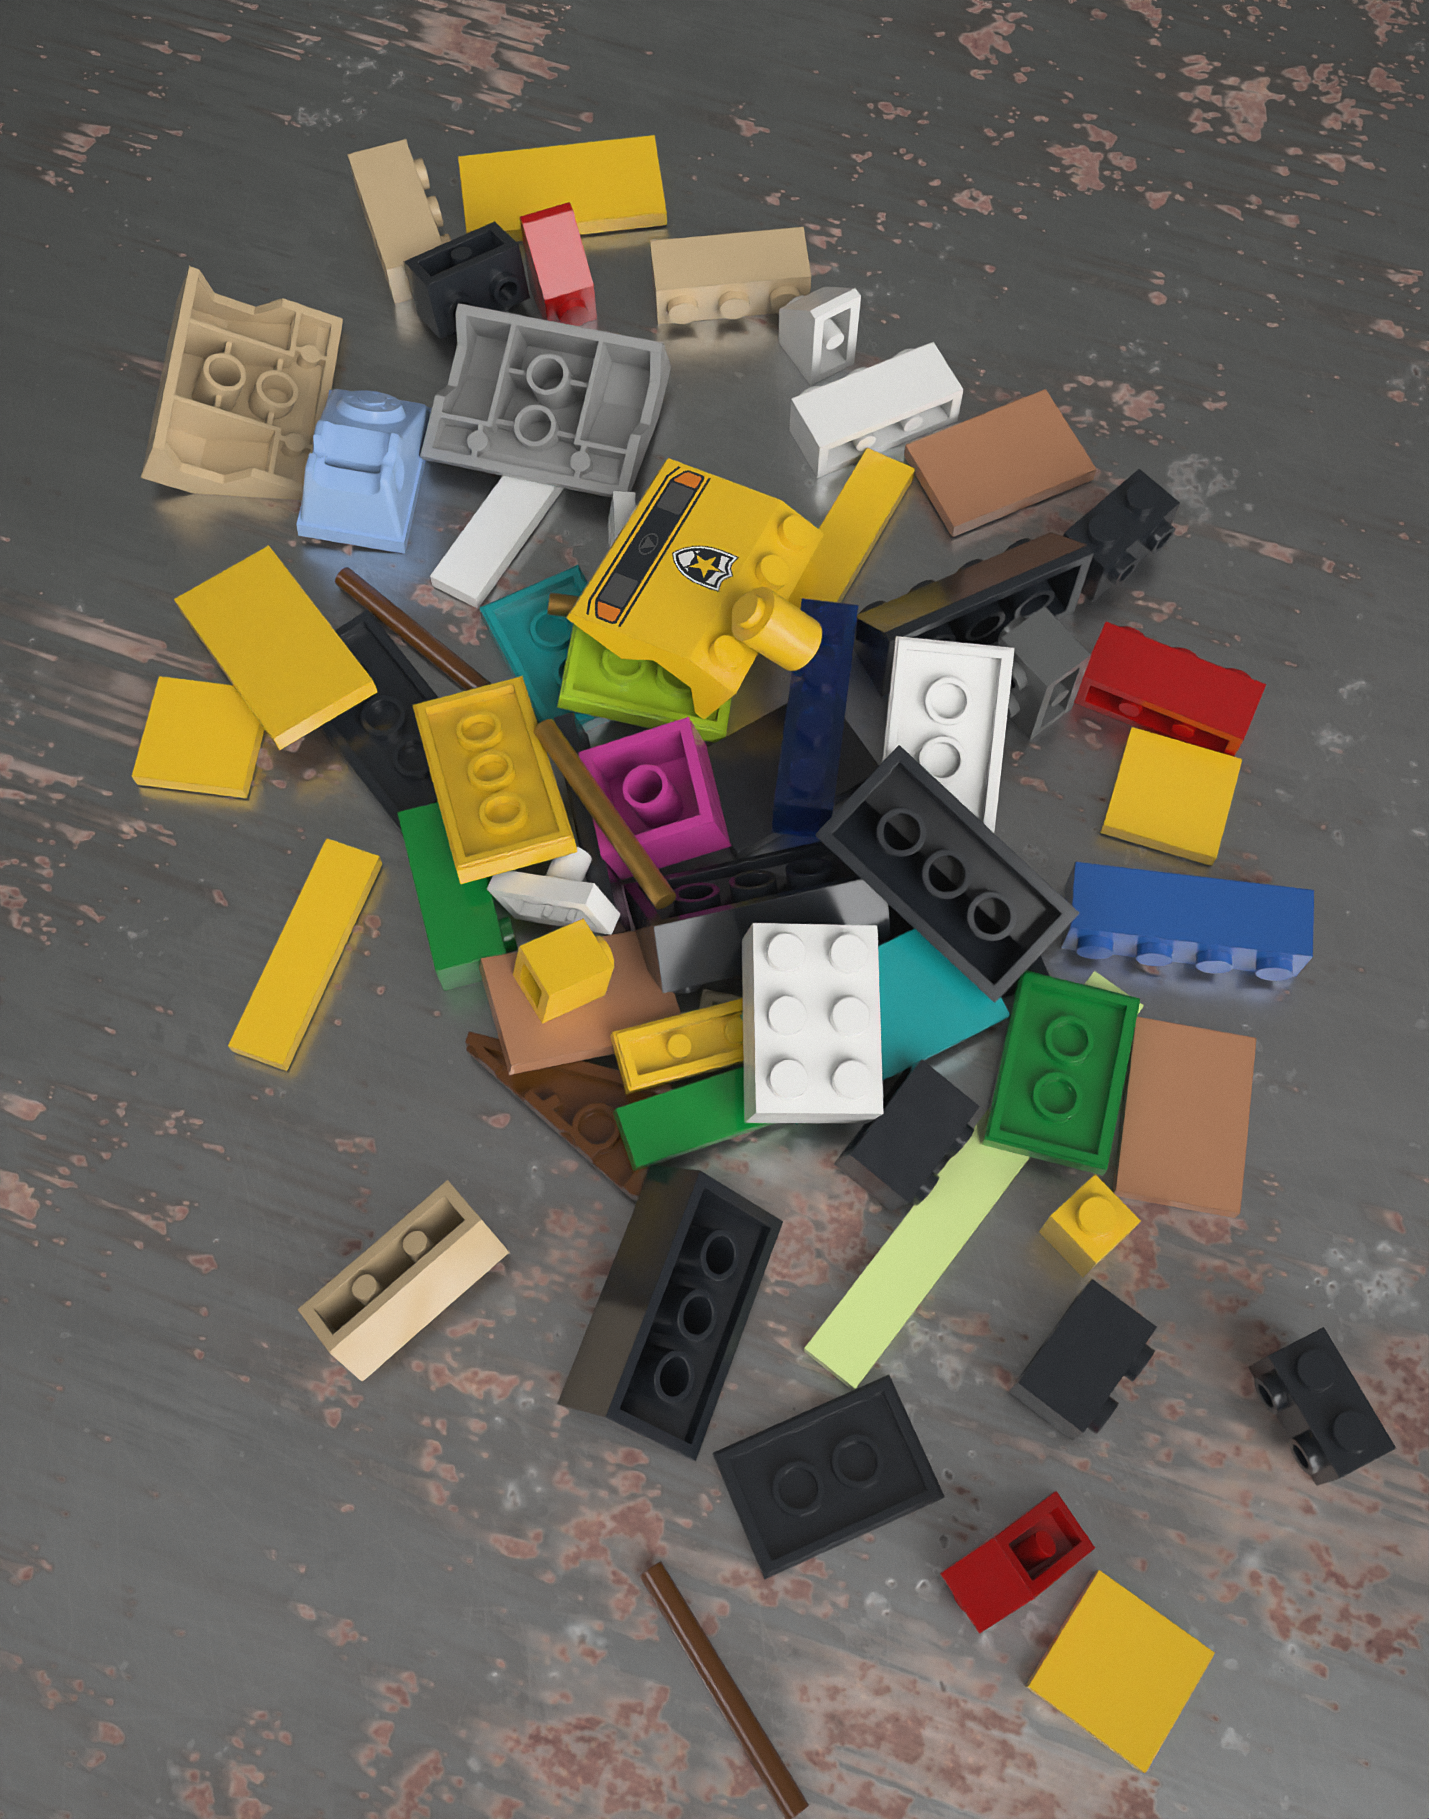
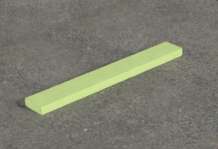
M1096 971L1091 974L1084 984L1128 995ZM1141 1003L1139 1004L1138 1014L1144 1007ZM990 1107L975 1125L974 1132L967 1143L955 1156L949 1159L939 1172L938 1176L940 1178L930 1194L919 1205L912 1207L804 1348L806 1354L852 1390H855L1030 1159L1028 1156L982 1145Z

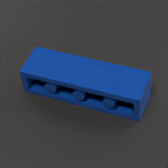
M1083 862L1074 863L1065 884L1064 899L1080 914L1062 932L1061 948L1077 950V954L1085 958L1105 959L1112 955L1136 957L1139 963L1148 966H1165L1172 962L1194 964L1198 970L1206 973H1226L1235 969L1256 972V976L1261 979L1281 981L1292 976L1297 977L1313 957L1314 890Z

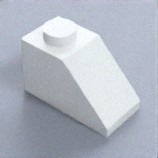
M822 287L806 296L795 297L786 306L779 309L778 343L810 386L854 364L861 295L856 288Z

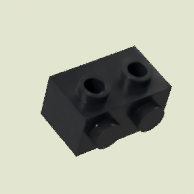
M495 221L403 261L417 315L440 339L448 335L457 334L456 309L458 303L506 312L512 306L530 299L519 244Z
M1141 469L1133 473L1063 534L1066 538L1087 544L1093 552V557L1081 593L1092 602L1098 599L1112 585L1119 586L1132 574L1138 563L1150 552L1155 554L1168 543L1176 530L1172 526V522L1180 502Z
M921 1059L903 1071L883 1098V1114L871 1122L863 1124L834 1165L890 1211L905 1206L910 1202L917 1206L930 1194L940 1177L933 1170L944 1155L947 1154L951 1158L955 1156L972 1136L974 1128L968 1122L980 1106Z
M1091 1279L1076 1296L1009 1392L1071 1440L1082 1435L1087 1428L1094 1434H1097L1119 1404L1110 1394L1122 1377L1125 1376L1133 1382L1153 1356L1155 1350L1146 1343L1157 1326L1095 1280Z
M1324 1327L1248 1367L1254 1377V1385L1260 1399L1266 1408L1278 1418L1289 1437V1446L1294 1458L1303 1471L1312 1477L1316 1486L1340 1479L1396 1449Z

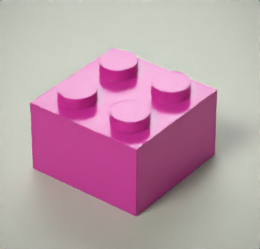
M689 717L578 752L582 762L658 869L731 847L707 746ZM593 819L603 860L621 880L634 877Z

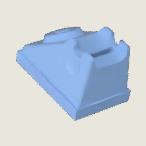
M329 390L326 406L315 426L313 451L308 455L305 466L302 503L296 523L298 536L405 554L423 476L424 464L426 460L420 457L432 408L421 403L398 400L396 397L377 391Z

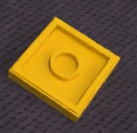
M159 676L132 772V778L137 785L248 798L265 729L233 685Z
M1131 727L1100 833L1212 866L1218 855L1242 759Z
M1096 1570L1025 1687L1138 1771L1146 1773L1215 1652L1105 1573Z

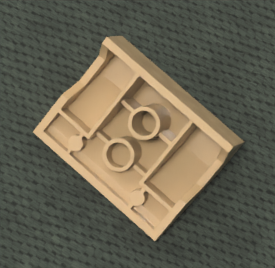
M189 266L176 301L141 478L193 494L302 500L305 466L308 455L313 451L315 426L326 406L329 390H332L343 319L284 298L255 307L214 293L199 269Z

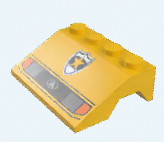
M668 458L659 469L566 618L621 659L654 660L691 688L695 713L702 719H706L736 694L758 655L757 651L735 638L732 633V611L736 602L744 594L759 587H767L788 601L824 533L780 499Z

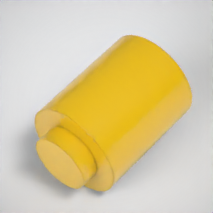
M767 587L756 588L741 596L732 611V633L734 637L787 671H795L804 667L814 657L822 639L820 623Z

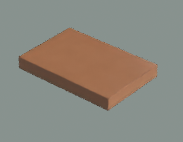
M1046 389L905 445L904 451L905 459L911 467L915 468L914 474L952 537L1092 481L1097 470Z
M636 931L602 936L609 945L614 958V969L605 996L543 1024L513 976L518 952L481 958L479 970L509 1075L615 1054L610 1038L612 1032L681 1014L675 994L672 992L662 993L648 972Z
M1137 1017L1126 1071L1112 1192L1116 1196L1236 1218L1240 1214L1257 1038Z

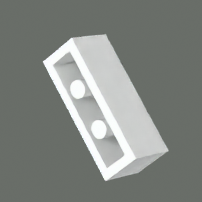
M931 342L916 349H905L889 360L869 368L861 367L855 369L844 378L821 387H810L800 395L791 398L789 431L817 478H820L859 462L867 448L881 453L957 422L963 388L935 343Z

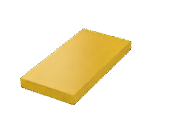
M655 135L458 156L466 234L495 221L516 242L523 241L520 216L570 202L573 208L580 235L667 225V211Z
M269 545L174 599L182 615L279 750L378 692L372 678Z
M522 676L413 705L460 884L577 852L574 835L547 751L534 734V729L538 723Z

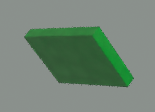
M1025 971L1018 978L982 1145L1103 1176L1108 1168L1140 998Z

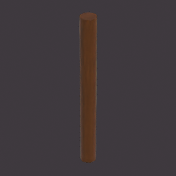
M345 567L337 574L335 584L366 610L368 609L371 614L464 690L467 691L492 684L352 569Z
M662 1561L658 1562L639 1576L783 1817L785 1819L794 1818L809 1806L807 1800Z

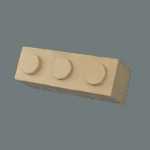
M403 139L347 154L356 191L394 304L413 299L403 261L451 241L449 234L440 236L437 229L443 227L444 224L436 196L426 197L424 190L430 189V183L422 158L413 160L407 141Z
M804 227L650 241L652 282L658 325L669 323L686 324L701 320L738 319L744 316L779 314V309L786 306L795 297L810 294L811 271Z
M447 1180L297 1310L328 1352L363 1382L503 1259L509 1251Z

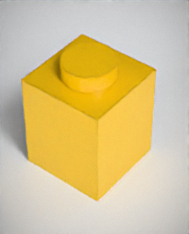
M583 918L520 945L513 976L543 1024L605 996L614 969V958L604 938L601 936L595 937Z
M1095 1174L1050 1215L1039 1233L1083 1278L1121 1243L1141 1220Z

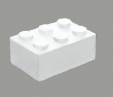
M753 923L742 939L744 1122L867 1124L883 1114L877 925Z

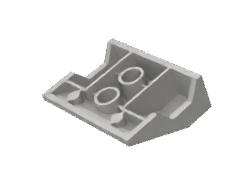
M458 303L456 309L457 348L448 384L435 394L420 457L428 461L611 498L613 491L631 492L660 415L671 370V364L664 343Z

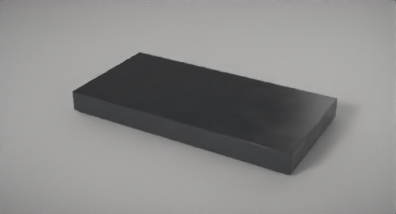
M367 609L337 628L335 632L372 678L378 692L318 728L403 837L397 812L438 802L413 705L439 697Z

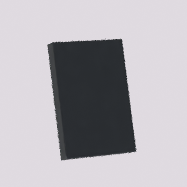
M821 684L707 747L731 847L728 848L736 860L747 856L850 797L879 766Z
M886 1375L712 1453L764 1580L945 1498L890 1375Z

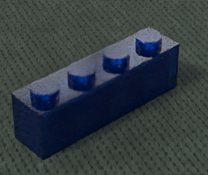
M802 598L800 610L820 623L822 639L814 657L804 667L792 671L774 797L772 833L817 838L815 834L833 815L859 605Z

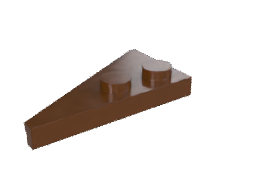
M468 1032L465 1041L467 1053L629 1198L635 1201L638 1200L651 1166L633 1171L613 1112L616 1108L673 1090L672 1084L667 1083L626 1094L619 1070L585 1061H576L509 1075L499 1039Z

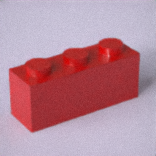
M1106 621L1091 653L1092 655L1074 703L1135 728L1235 757L1244 741L1267 684L1252 679L1242 670L1224 668L1198 658L1195 653L1186 648L1170 647L1145 637L1142 632L1128 626L1120 627Z

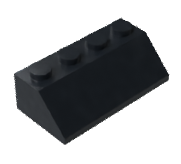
M1052 532L1033 540L1030 538L1018 540L1001 554L984 561L982 559L971 560L960 567L956 573L938 581H922L911 588L907 594L889 602L876 601L869 604L858 615L854 616L851 646L882 697L890 692L896 636L998 646L1000 643L998 637L1002 630L1019 616H1024L1028 619L1044 606L1057 620L1074 613L1093 552L1087 544Z
M900 745L890 753L815 834L818 839L994 1003L1080 914Z
M822 841L665 875L663 877L675 892L676 898L669 906L663 909L655 908L638 882L623 885L647 970L662 993L686 994L699 990L705 983L727 978L742 980V939L753 923L877 925L878 943L891 940L888 903Z
M651 1165L557 1404L603 1427L683 1458L696 1461L783 1221L701 1170Z

